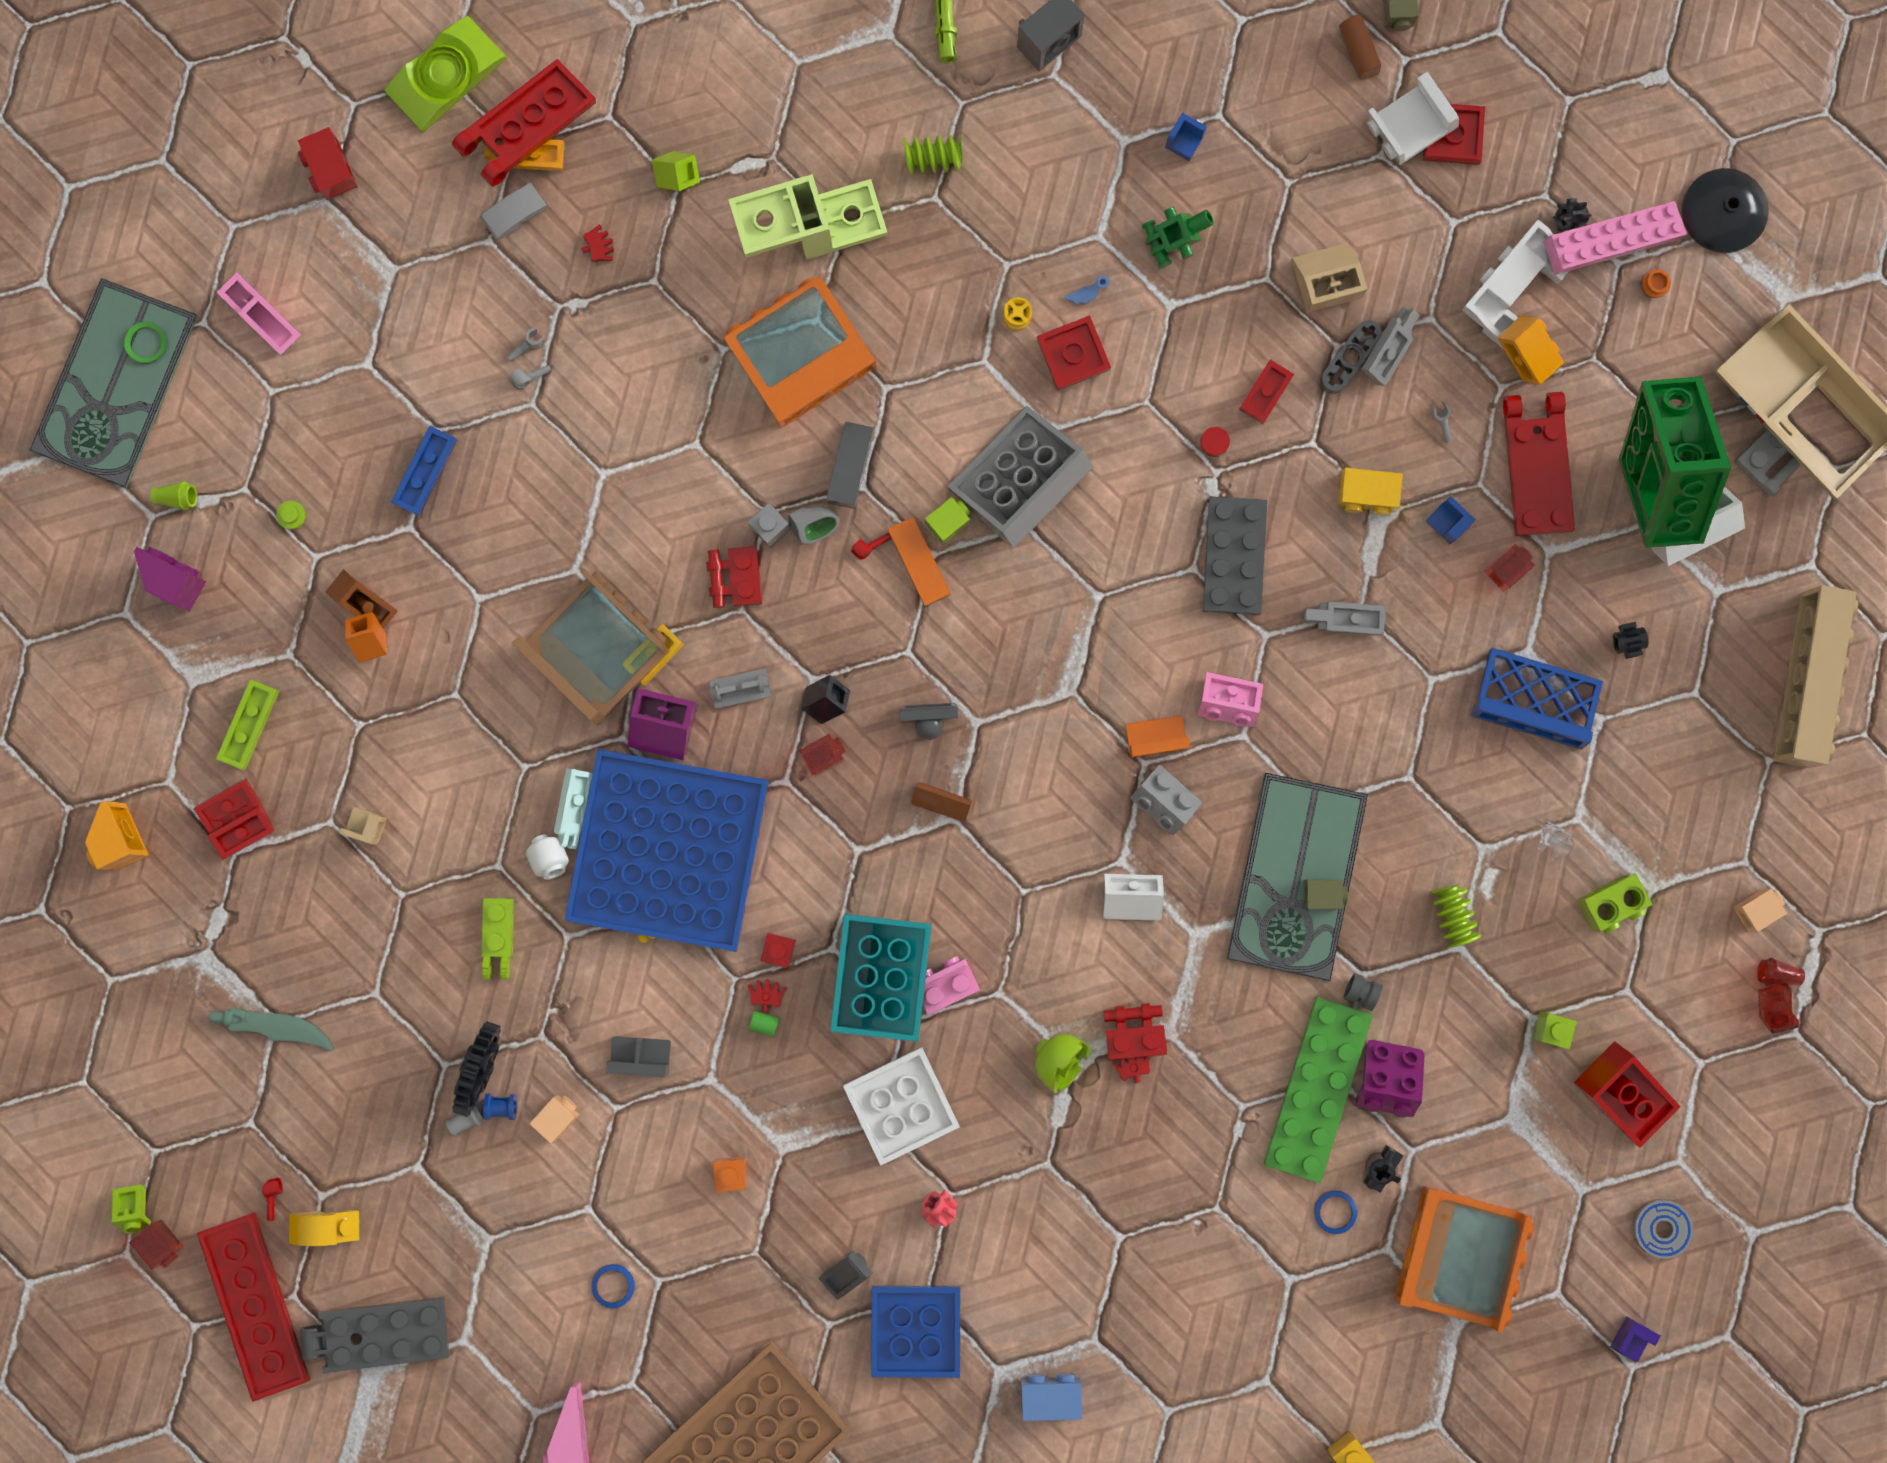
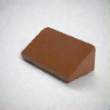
M918 782L915 786L911 803L963 822L967 818L972 801L971 799Z

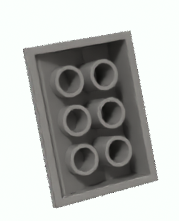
M1026 406L948 485V488L993 532L1011 547L1015 548L1093 468V465L1080 446Z

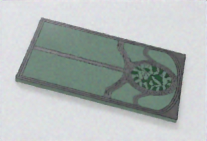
M101 278L29 451L115 483L119 487L127 488L198 315L115 284L108 279ZM152 322L158 325L166 335V349L163 355L154 362H137L125 350V335L136 323ZM152 328L138 330L131 340L132 350L137 356L142 358L154 356L161 347L159 333Z
M1271 772L1264 773L1227 959L1232 962L1239 961L1318 978L1323 981H1331L1346 903H1343V909H1303V880H1343V886H1347L1349 892L1368 794L1275 775Z

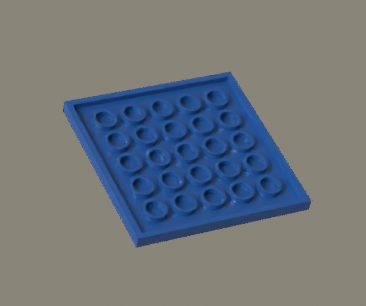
M597 749L564 921L737 952L769 780Z

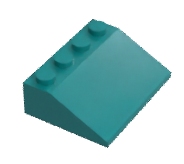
M844 914L830 1032L918 1042L932 924Z

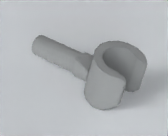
M532 328L527 331L526 341L507 355L510 361L528 349L537 350L541 348L543 337L536 342L530 341V338L537 334V329Z
M547 365L533 372L531 371L527 375L521 368H518L510 374V380L516 388L524 389L535 378L551 372V368Z
M1442 401L1444 410L1437 413L1435 406L1431 404L1430 411L1439 420L1445 442L1453 441L1448 425V418L1451 414L1450 407L1445 401Z

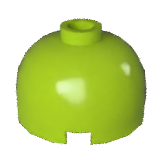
M1058 1034L1049 1040L1043 1039L1035 1050V1053L1038 1054L1035 1059V1071L1039 1080L1054 1093H1057V1088L1060 1091L1065 1090L1082 1070L1079 1063L1082 1057L1085 1060L1088 1059L1091 1051L1090 1046L1071 1034Z

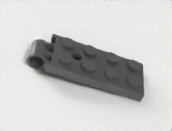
M445 1297L322 1311L318 1313V1319H322V1325L300 1328L302 1359L308 1360L325 1357V1366L322 1367L323 1373L445 1359L450 1356ZM352 1334H360L362 1342L354 1344L351 1341Z

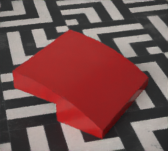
M247 778L194 807L196 814L209 832L208 838L223 860L275 831Z

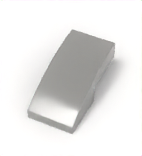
M529 183L493 205L481 215V219L495 239L499 240L520 229L522 222L544 212L547 205L533 185Z

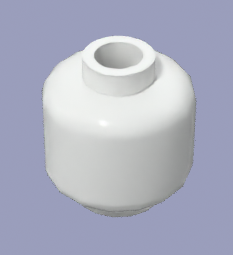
M546 834L535 837L531 841L532 845L526 851V856L533 873L538 877H543L545 880L562 875L565 872L569 859L565 849L560 846L559 839L548 837Z

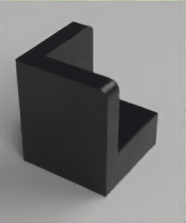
M828 675L806 687L801 709L818 723L823 724L846 712L850 690L833 676Z

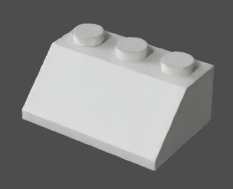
M1724 487L1704 544L1653 547L1651 549L1663 562L1670 566L1745 529L1742 502Z

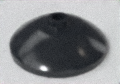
M1731 168L1714 169L1698 177L1686 191L1682 203V219L1689 235L1700 246L1718 253H1733L1750 246L1764 231L1769 215L1768 201L1758 182L1748 174ZM1728 201L1735 203V209L1728 206Z

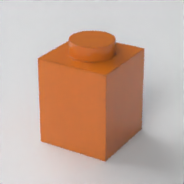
M373 611L345 619V640L359 663L387 655L386 633Z
M745 1156L721 1158L713 1162L715 1192L746 1189L748 1180Z

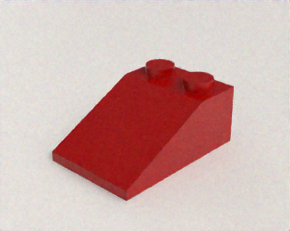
M1615 1041L1574 1081V1084L1639 1148L1681 1107L1640 1061Z

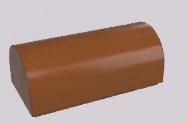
M1357 14L1343 21L1339 28L1358 76L1363 80L1378 75L1381 69V62L1363 17Z

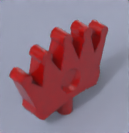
M600 224L584 234L583 238L588 246L583 247L582 251L583 253L591 251L592 262L613 261L612 256H607V254L614 252L613 247H607L613 243V239H604L608 236V231L598 233L602 229Z
M766 979L763 989L761 981L757 980V986L754 991L750 983L748 988L751 1004H763L762 1012H768V1005L778 1008L781 1005V1000L787 988L783 987L779 993V983L775 982L771 990L770 979Z
M1145 1057L1144 1060L1143 1058H1136V1060L1134 1058L1128 1059V1063L1124 1059L1120 1060L1121 1067L1116 1065L1115 1061L1112 1062V1065L1118 1071L1123 1081L1134 1077L1135 1083L1141 1082L1140 1074L1150 1073L1149 1057Z

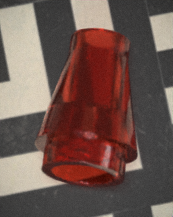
M1768 958L1767 960L1763 959L1760 961L1757 968V978L1759 982L1764 983L1767 987L1801 986L1805 980V972L1802 968H1796L1777 959Z

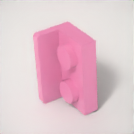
M1207 672L1197 715L1211 721L1220 720L1234 723L1240 727H1254L1260 711L1263 684Z
M955 956L943 962L944 968L933 973L932 969L926 970L923 1006L927 1015L980 990L965 958L959 960L958 956Z

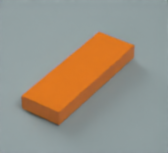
M914 517L888 528V532L924 607L951 595Z

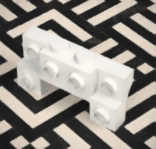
M1539 220L1534 223L1514 248L1508 246L1498 257V260L1502 263L1496 270L1492 267L1488 269L1479 280L1483 283L1482 287L1462 309L1464 313L1484 328L1482 332L1502 349L1503 347L1497 337L1518 318L1508 308L1539 271L1557 285L1569 272L1554 274L1543 243L1544 240L1554 234Z

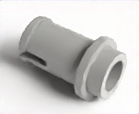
M477 1103L468 1117L458 1114L446 1120L448 1130L456 1137L475 1124L480 1126L482 1120H484L483 1109Z

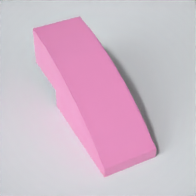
M239 273L233 275L216 292L280 355L301 336Z

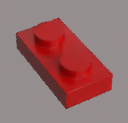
M1270 359L1239 410L1264 424L1294 376V373Z

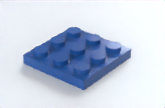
M872 1285L871 1377L960 1378V1286Z

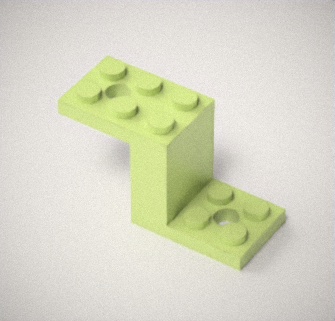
M813 174L728 199L746 257L801 241L806 260L888 236L871 179L818 194ZM849 209H856L860 212V218L855 222H849L844 218L845 212ZM763 213L773 216V222L768 227H762L757 223L758 217Z

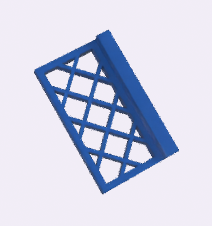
M1491 648L1477 702L1473 706L1471 716L1582 750L1592 740L1593 732H1591L1603 681ZM1495 658L1506 660L1511 671L1499 676L1493 666ZM1525 667L1533 668L1539 679L1527 685L1519 670ZM1514 673L1522 688L1510 694L1502 679ZM1553 675L1559 676L1567 687L1555 693L1547 678ZM1542 682L1549 697L1538 702L1530 687ZM1494 683L1498 684L1505 696L1498 701L1486 697L1488 687ZM1581 683L1593 687L1591 698L1585 701L1581 699L1575 689ZM1569 690L1578 705L1565 710L1557 696ZM1524 691L1532 706L1526 709L1518 707L1513 696ZM1552 699L1560 714L1555 717L1546 716L1540 705ZM1580 708L1586 717L1584 727L1574 724L1568 714Z

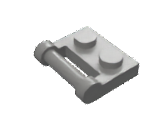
M1768 429L1734 461L1771 497L1780 491V486L1801 466L1793 457L1771 479L1764 474L1788 451Z

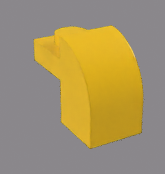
M359 1210L328 1213L310 1211L289 1214V1244L298 1246L337 1245L340 1242L359 1240Z

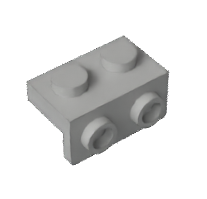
M1160 764L1130 797L1141 810L1145 811L1162 829L1168 831L1171 835H1175L1203 803Z

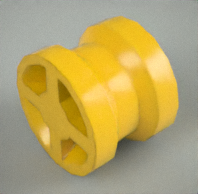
M1012 298L1005 304L1003 321L1011 330L1020 331L1025 329L1031 321L1032 307L1024 298Z

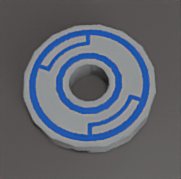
M1655 1199L1637 1210L1633 1219L1632 1233L1638 1245L1645 1253L1658 1259H1671L1681 1255L1689 1247L1693 1238V1223L1689 1213L1681 1205L1668 1199ZM1661 1221H1667L1670 1227L1668 1234L1664 1237H1659L1656 1233V1226Z

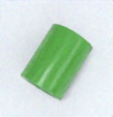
M754 1011L749 1031L774 1038L780 1018Z

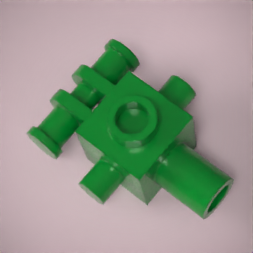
M1171 207L1164 211L1167 218L1166 221L1155 226V220L1142 224V228L1145 229L1148 236L1145 239L1147 245L1152 244L1153 249L1150 252L1152 256H1156L1159 269L1172 264L1166 252L1180 251L1183 259L1194 255L1190 246L1201 241L1199 232L1214 225L1213 217L1207 209L1192 216L1185 213L1177 215L1175 207Z

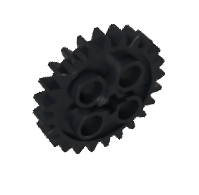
M486 1021L482 1028H480L474 1044L469 1046L459 1069L460 1075L454 1089V1095L456 1096L453 1100V1113L468 1117L471 1110L474 1109L481 1092L485 1091L494 1070V1061L500 1046L498 1043L501 1032L500 1025Z

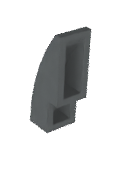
M845 422L827 494V504L856 509L874 427Z

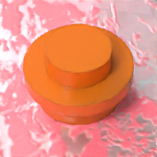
M1653 269L1644 275L1641 286L1644 293L1649 297L1660 298L1670 290L1671 279L1665 271Z

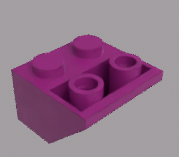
M150 546L147 551L136 547L134 554L145 591L171 605L190 612L206 581L198 577L200 572Z
M638 688L630 716L627 747L684 761L698 704L693 701Z

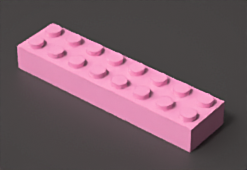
M1673 201L1554 234L1544 240L1543 243L1554 274L1557 275L1674 242L1684 237L1687 233L1677 205Z

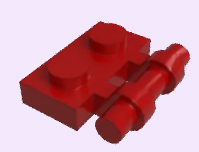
M757 546L729 548V560L724 561L720 560L719 550L708 551L709 561L706 562L707 572H710L711 587L708 589L709 597H712L713 608L725 607L724 596H732L734 607L763 604ZM730 570L731 586H723L721 571Z
M1150 1003L1141 1004V1007L1125 1009L1124 1006H1115V1010L1103 1011L1104 1022L1116 1021L1117 1030L1105 1031L1108 1061L1167 1055L1164 1025L1152 1026L1153 1017H1163L1162 1005L1150 1006ZM1142 1019L1143 1027L1126 1029L1125 1020Z

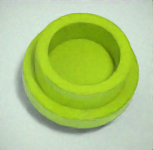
M286 501L278 507L276 518L282 527L293 530L303 525L306 519V511L300 503Z

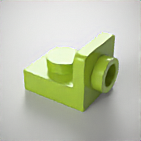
M142 1184L116 1188L112 1191V1224L124 1233H138L143 1228L151 1227V1220L145 1216L146 1188Z

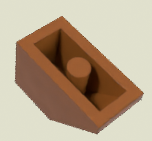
M344 569L325 591L334 601L355 616L373 611L383 629L398 612Z

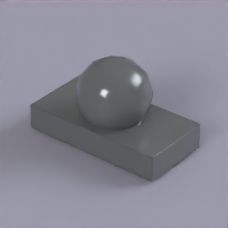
M956 703L903 705L899 709L900 721L916 720L915 729L917 734L925 740H933L938 738L943 732L944 724L942 719L958 718V707Z
M853 1250L827 1269L819 1277V1280L839 1300L868 1279L873 1272L868 1268L865 1257L855 1253Z

